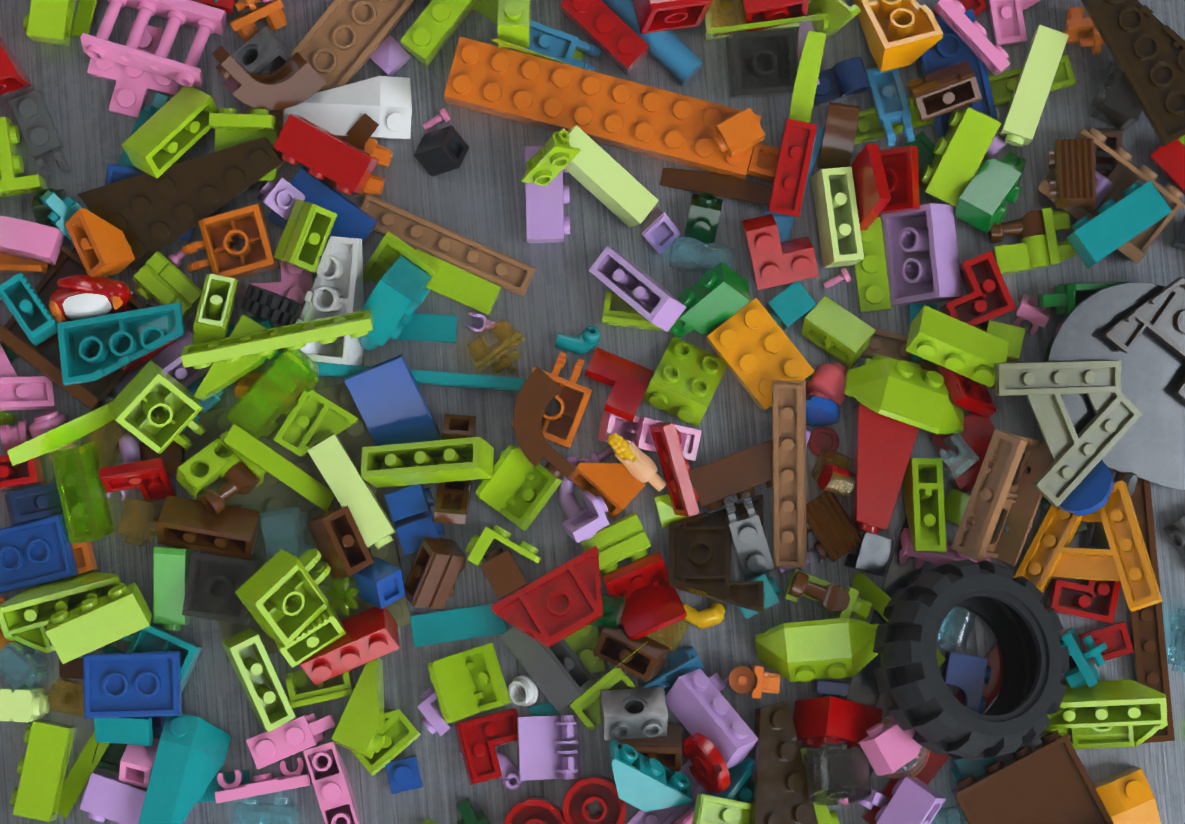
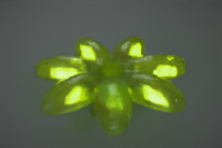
M344 577L341 583L338 579H332L331 582L334 589L327 590L326 592L327 596L335 598L331 607L333 610L341 608L342 614L347 617L349 615V607L353 609L359 608L357 602L353 599L359 590L349 587V577Z

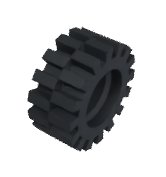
M249 284L240 308L274 323L287 326L296 323L302 304Z

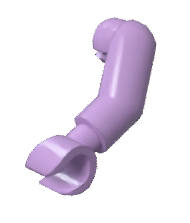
M125 432L119 439L122 464L141 461L139 439L131 435V432ZM128 490L120 491L122 494L121 501H124ZM107 492V497H108V498L111 497L112 492H111V493H108V492Z
M567 456L564 458L572 466L576 467V457ZM562 475L560 479L562 482L558 487V503L566 518L569 519L586 508L580 507L574 495V483Z
M496 752L502 777L499 779L506 789H518L522 781H519V771L507 755Z

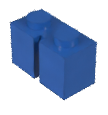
M422 484L412 485L384 495L392 520L396 523L397 528L395 529L404 555L417 552L424 537L440 540V536L445 535L442 523L434 522L430 507L435 505L429 487L424 489Z

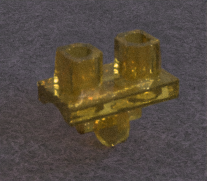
M503 318L491 327V330L499 340L497 343L489 348L482 337L478 336L467 344L471 356L474 358L471 361L479 372L499 358L501 360L491 366L496 374L505 367L508 368L511 374L516 371L512 362L521 357L520 353L515 349L508 355L505 354L524 341L525 338L517 328L514 330Z

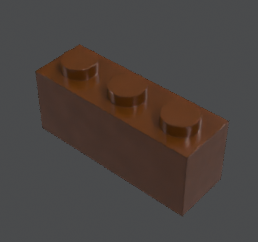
M768 440L691 470L689 477L692 486L698 494L700 508L707 505L710 511L725 505L723 499L736 494L739 500L743 498V493L749 492L752 495L756 493L754 487L766 483L767 488L772 487L773 440Z
M167 495L158 519V544L251 560L260 534L261 511L225 505V509L217 516H214L199 500Z

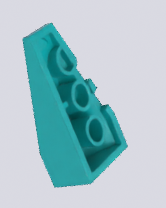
M181 303L57 323L63 385L96 381L183 336L185 332Z
M183 713L180 716H167L159 740L138 824H183L196 802L205 794L210 782L223 768L232 736L200 717Z

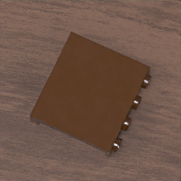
M62 246L60 250L63 254L34 288L49 311L51 293L61 288L56 284L60 278L73 275H88L76 248L70 251ZM112 275L102 276L105 278L113 279ZM130 289L131 299L127 303L131 304L133 310L153 307L149 303L144 307L137 302L136 298L138 295ZM13 315L4 326L0 324V342L91 411L101 407L104 398L110 396L115 390L114 387L128 374V372L122 371L119 368L96 381L65 386L62 380L58 332L41 344L34 346Z
M1054 730L1041 737L1042 743L1033 748L1030 745H1026L1017 749L1016 752L1012 753L1014 758L1004 763L1002 760H997L984 768L986 771L984 774L974 778L973 774L962 778L956 782L958 787L951 790L968 824L1114 823L1069 740L1071 738L1070 734L1066 732L1059 733L1058 730Z

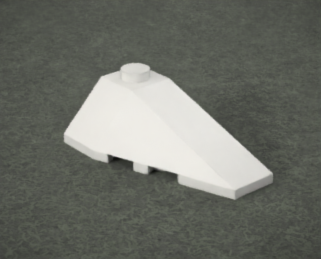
M377 76L315 93L306 101L284 109L283 127L289 115L295 114L336 136H348L346 135L347 132L366 113L379 124L370 138L409 140L411 137L412 115L410 78Z
M330 236L316 270L317 276L311 290L307 291L304 299L306 303L295 324L357 312L364 306L362 239ZM350 335L337 337L336 341L328 344H319L318 341L306 343V346L301 349L290 350V359L362 365L363 347H361L359 340L361 337L351 338Z

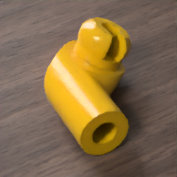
M713 602L709 608L701 611L686 603L683 604L687 613L683 620L699 629L718 625L724 620L726 609L719 602Z

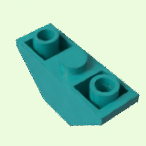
M614 739L610 741L611 765L619 799L644 812L686 805L692 802L691 782L686 775L678 771L674 772L663 766L655 758H648L638 753L628 744H621Z

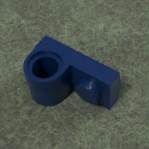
M862 57L841 61L835 64L833 68L819 72L820 84L816 88L813 108L870 90L871 86Z
M70 480L8 492L4 495L11 526L76 511Z

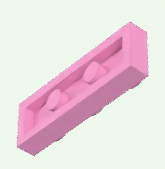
M940 0L933 10L996 78L1011 64L1007 60L1009 56L1006 51L998 44L993 45L986 38L987 32L984 27L977 21L972 22L964 14L966 9L958 0Z

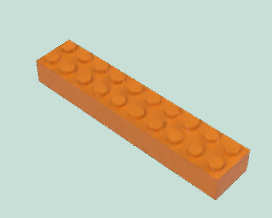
M459 37L444 92L446 103L554 132L560 131L562 128L568 130L577 125L596 143L710 173L745 180L754 146L730 158L727 151L722 153L719 150L713 137L717 135L715 130L718 124L743 110ZM754 114L760 124L762 115Z

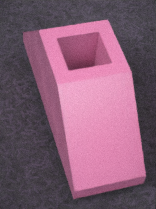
M332 741L304 750V757L325 824H360L352 785L335 742Z

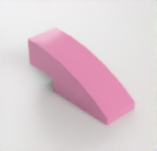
M0 216L1 253L26 260L32 258L49 264H56L65 239V235L60 229L26 220Z
M603 410L597 441L607 443L608 436L612 433H617L629 443L634 442L640 450L657 454L649 426L663 421L635 416L633 422H630ZM675 425L681 435L682 441L680 446L683 456L687 460L696 461L702 431Z

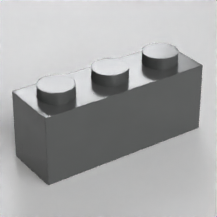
M514 626L500 636L558 712L596 682L595 678L564 639L547 648Z

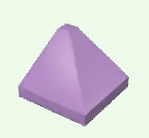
M391 35L370 56V59L390 77L412 58Z
M657 207L652 211L640 231L659 255L682 234L669 217Z

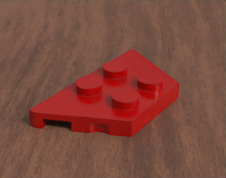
M594 546L491 605L492 613L547 648L603 617L598 548Z

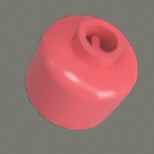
M838 362L820 364L807 382L806 389L809 393V400L811 396H819L841 406L847 397L844 394V385L848 369Z

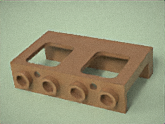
M1083 127L1074 139L1093 138L1095 144L1117 160L1116 167L1107 177L1113 183V187L1096 209L1092 207L1063 208L1077 220H1081L1085 216L1092 220L1099 215L1097 209L1112 198L1115 203L1124 198L1122 192L1140 179L1146 182L1151 180L1156 189L1167 197V204L1172 212L1118 248L1120 252L1138 264L1146 255L1145 251L1180 207L1183 208L1185 206V202L1180 199L1183 193L1170 183L1164 187L1155 179L1158 174L1143 164L1140 168L1130 162L1133 157L1130 153L1119 145L1115 149L1105 143L1108 137L1095 127H1092L1090 130ZM1050 169L1037 186V190L1048 198L1049 180L1055 179L1054 169Z
M995 429L951 549L977 561H983L984 557H990L1004 561L1012 566L1017 565L1043 496L1032 483L1053 462L1045 442ZM1025 449V456L1019 469L1017 478L1014 481V483H1012ZM1029 467L1031 468L1030 473L1027 472V469ZM1002 508H1003V509H1004V512H1003L1002 518H1001V520H1000V523H999L998 529H997V531H996L995 537H994V539L991 541L993 532H994V530H995L996 524H997V522H998L999 516H1000L1001 511H1002ZM1006 526H1009L1008 532H1006L1005 530Z

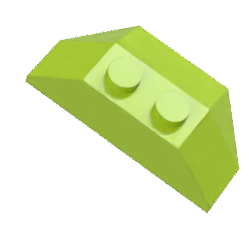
M890 357L847 370L844 394L851 398L855 397L862 405L874 412L935 434H962L964 430L963 409L953 404L944 383V378L938 372L927 371L913 366L907 361H899Z
M90 571L31 587L0 604V627L4 638L11 641L15 640L25 646L45 653L55 651L45 633L50 617L60 610L67 609L70 611L79 607V604L89 597L96 596L98 599L107 595L111 588L121 584L119 575Z
M852 618L783 623L769 629L764 634L759 633L755 635L758 660L790 682L854 677L879 654L873 652L877 627L881 624H869Z
M1134 680L1098 681V684L1091 687L1085 684L1076 688H1071L1068 683H1065L1064 685L1067 688L1061 705L1056 713L1047 714L1051 721L1042 733L1045 735L1054 730H1058L1059 733H1069L1071 736L1069 740L1075 750L1137 747L1153 736L1159 729L1162 730L1168 725L1166 694Z

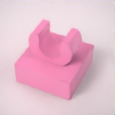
M1023 293L1017 305V316L1014 326L1019 327L1023 320H1028L1032 322L1029 334L1033 335L1037 332L1039 326L1045 328L1050 318L1052 307H1038L1037 299Z

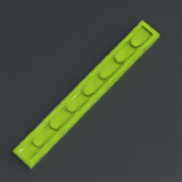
M1068 54L1061 57L1049 93L1077 84ZM1022 67L1002 72L997 78L995 75L988 76L995 108L1010 103ZM911 97L907 98L913 130L933 125V119L922 122L914 108ZM875 107L859 111L854 146L885 138L883 126L880 127ZM902 122L891 124L895 135L903 133Z

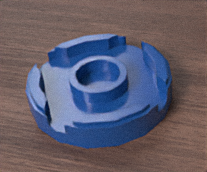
M811 396L810 400H806V425L828 426L838 423L840 410L837 403L819 396Z
M1103 460L1091 470L1059 505L1062 511L1084 516L1095 513L1106 505L1111 490L1113 491L1114 480L1110 469Z

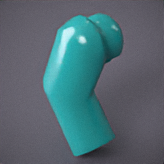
M588 326L585 328V331L575 337L559 332L554 347L583 355L598 345L601 339L600 331L595 326Z

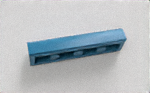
M601 0L649 45V54L682 86L704 65V61L671 30L640 35L632 0Z

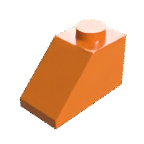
M85 208L79 209L64 223L84 268L90 277L95 278L118 274L135 260L131 246L128 244L123 231Z
M580 463L576 467L575 472L569 477L582 491L588 490L595 497L599 495L608 508L606 513L612 519L646 485L637 480L622 463Z

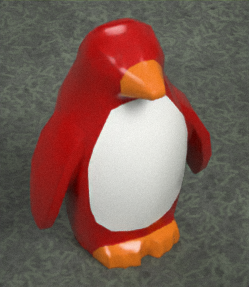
M89 275L68 276L60 278L56 282L57 286L61 288L51 293L49 308L52 316H55L57 323L108 315L111 310H117L131 299V291L124 282L101 276L94 278Z

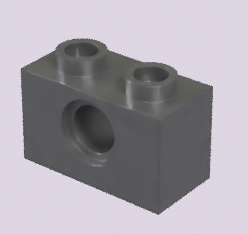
M267 26L231 55L244 69L257 74L273 72L292 57L284 43Z
M651 687L600 691V719L604 740L667 736L668 710L664 688Z

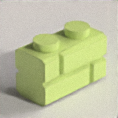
M8 686L0 688V721L31 722L42 719L45 714L49 713L50 695H46L44 687Z

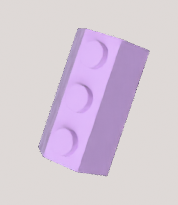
M929 203L920 205V209L881 214L891 306L939 302L963 297L953 205Z

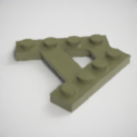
M1121 360L995 363V395H1026L1053 460L1032 485L1053 506L1059 507L1143 415L1121 393ZM1087 393L1095 416L1078 434L1075 431L1061 394Z

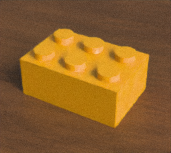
M757 298L711 332L705 339L762 412L772 406L773 380L804 381L815 372Z

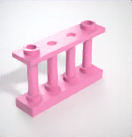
M107 0L109 5L96 36L82 33L80 37L84 53L93 59H107L173 79L185 87L196 86L202 88L204 85L202 69L197 68L209 35L216 33L223 36L227 23L224 10L192 0ZM127 6L137 9L139 12L124 46L108 41L120 9ZM154 15L168 19L155 55L137 50L149 19ZM186 24L196 27L198 31L185 63L167 59L180 25Z

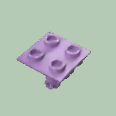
M578 715L517 717L519 781L581 778Z

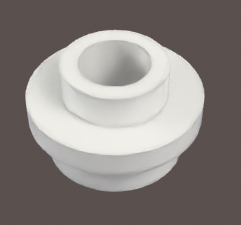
M520 675L512 680L508 687V694L514 704L526 707L536 702L538 688L531 677Z

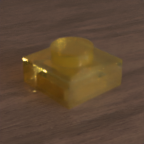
M680 620L648 634L647 637L669 647L671 651L675 652L689 624Z

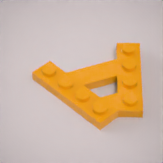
M1123 480L1114 483L1113 491L1111 490L1108 502L1095 513L1078 516L1074 515V513H1066L1059 507L1051 505L1013 577H1025L1043 595L1052 578L1121 582L1128 608L1132 612L1163 602L1130 494ZM1081 522H1100L1103 524L1110 550L1070 548L1069 545Z

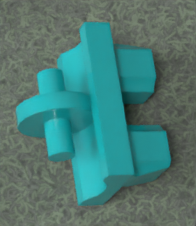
M1074 627L1066 630L1059 639L1061 647H1068L1069 656H1072L1077 665L1065 672L1064 675L1071 688L1085 684L1091 687L1098 684L1097 680L1101 678L1091 657L1097 667L1105 664L1106 662L1101 652L1108 647L1105 642L1095 644L1091 635L1082 638L1087 647L1085 649Z

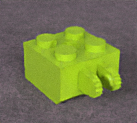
M152 360L141 369L108 405L116 422L158 454H161L173 440L189 450L193 444L186 435L181 433L186 426L200 436L206 431L203 425L194 419L203 409L199 399L194 397L190 390Z
M317 548L308 550L299 558L280 549L235 592L265 634L285 647L328 606V600L318 585L330 574L331 568L324 561L318 564L321 554Z

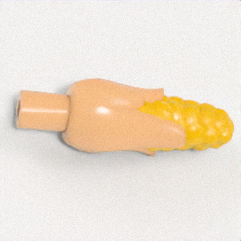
M612 433L608 436L607 443L614 450V456L622 462L637 480L643 483L648 481L658 492L666 486L667 482L657 473L658 468L654 461L643 453L634 442L629 443L617 433Z

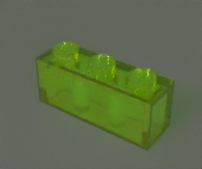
M286 347L233 405L226 418L257 440L261 436L267 438L278 425L275 420L282 413L287 416L299 402L296 400L298 395L303 390L306 393L310 392L320 379L317 375L320 366L300 349L287 350Z
M95 441L70 444L51 451L50 456L70 544L100 540L115 532L105 487L99 478L100 463Z

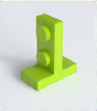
M0 117V198L38 193L47 189L46 179L39 174L20 177V174L24 173L23 159L21 155H17L16 143H20V133L18 126L13 125V122L7 117Z

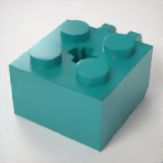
M400 256L379 280L360 310L371 309L374 319L373 330L368 331L367 335L359 339L361 347L371 351L378 344L383 347L389 338L395 341L415 315L417 307L421 305L430 292V289L426 286L432 276L403 256Z
M151 622L150 626L137 631L135 635L130 634L119 639L130 643L127 653L181 651V695L204 647L169 630H163L162 627ZM105 645L102 651L103 653H124L111 645Z

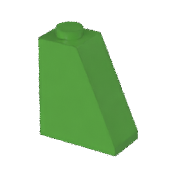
M154 547L153 623H161L163 630L181 631V625H190L196 550Z

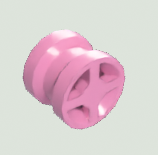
M27 420L19 421L15 426H10L9 424L1 425L0 436L6 454L7 450L32 439L29 431L30 425Z

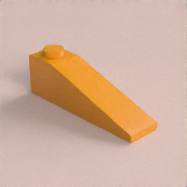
M853 0V3L861 10L858 18L869 50L880 72L911 65L943 38V32L932 10L925 4L921 6L916 0Z
M1132 766L1093 784L1114 824H1161L1155 797L1141 768Z

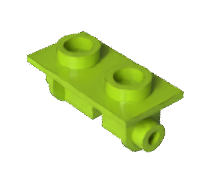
M566 131L554 132L545 143V148H540L526 162V174L520 179L521 182L548 186L581 151L580 148L570 147V137Z

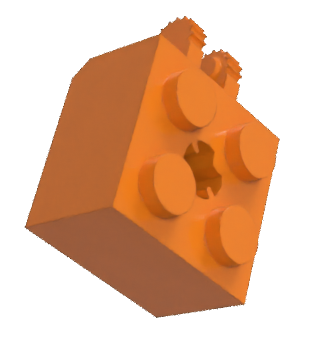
M259 204L198 221L203 240L181 247L183 254L188 255L202 250L207 251L208 259L188 264V273L211 268L213 274L239 280L279 268L278 261L274 258L275 250L265 214ZM238 238L245 242V246L240 251L232 248L233 244H237L234 241Z
M560 352L552 373L543 372L562 388V391L553 400L559 403L557 407H561V411L559 414L554 413L550 417L546 415L547 410H545L542 418V432L546 441L570 450L593 390L577 384L585 363L581 359L575 362L570 381L559 377L561 369L567 360V354Z

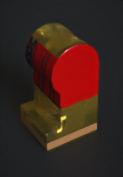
M823 447L811 472V476L820 489L834 492L846 499L851 494L856 481V474L848 469L851 462L849 456Z

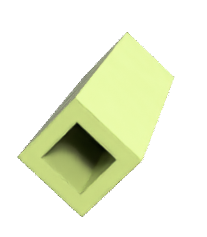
M1039 25L1035 30L999 132V136L1004 137L1006 143L1022 147L1023 144L1028 146L1033 140L1069 37L1068 34Z
M577 125L568 130L562 128L561 130L569 134L570 147L580 148L581 150L564 169L629 228L641 224L659 200Z
M333 434L309 449L308 453L340 505H348L367 548L375 545L378 550L392 542L393 538L391 535L396 532V529L367 482L361 478L359 469L339 437Z

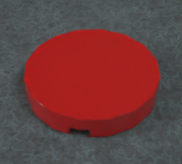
M694 733L685 738L682 744L683 757L685 760L690 758L692 766L689 767L690 772L696 781L706 791L711 793L716 792L719 794L726 790L731 783L730 773L715 745L700 733Z

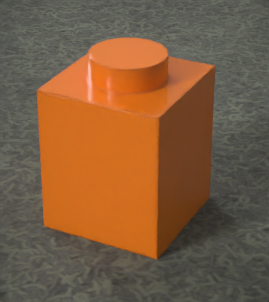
M749 107L718 124L715 130L717 135L713 136L719 150L722 153L727 151L731 158L763 141L765 133L752 109Z

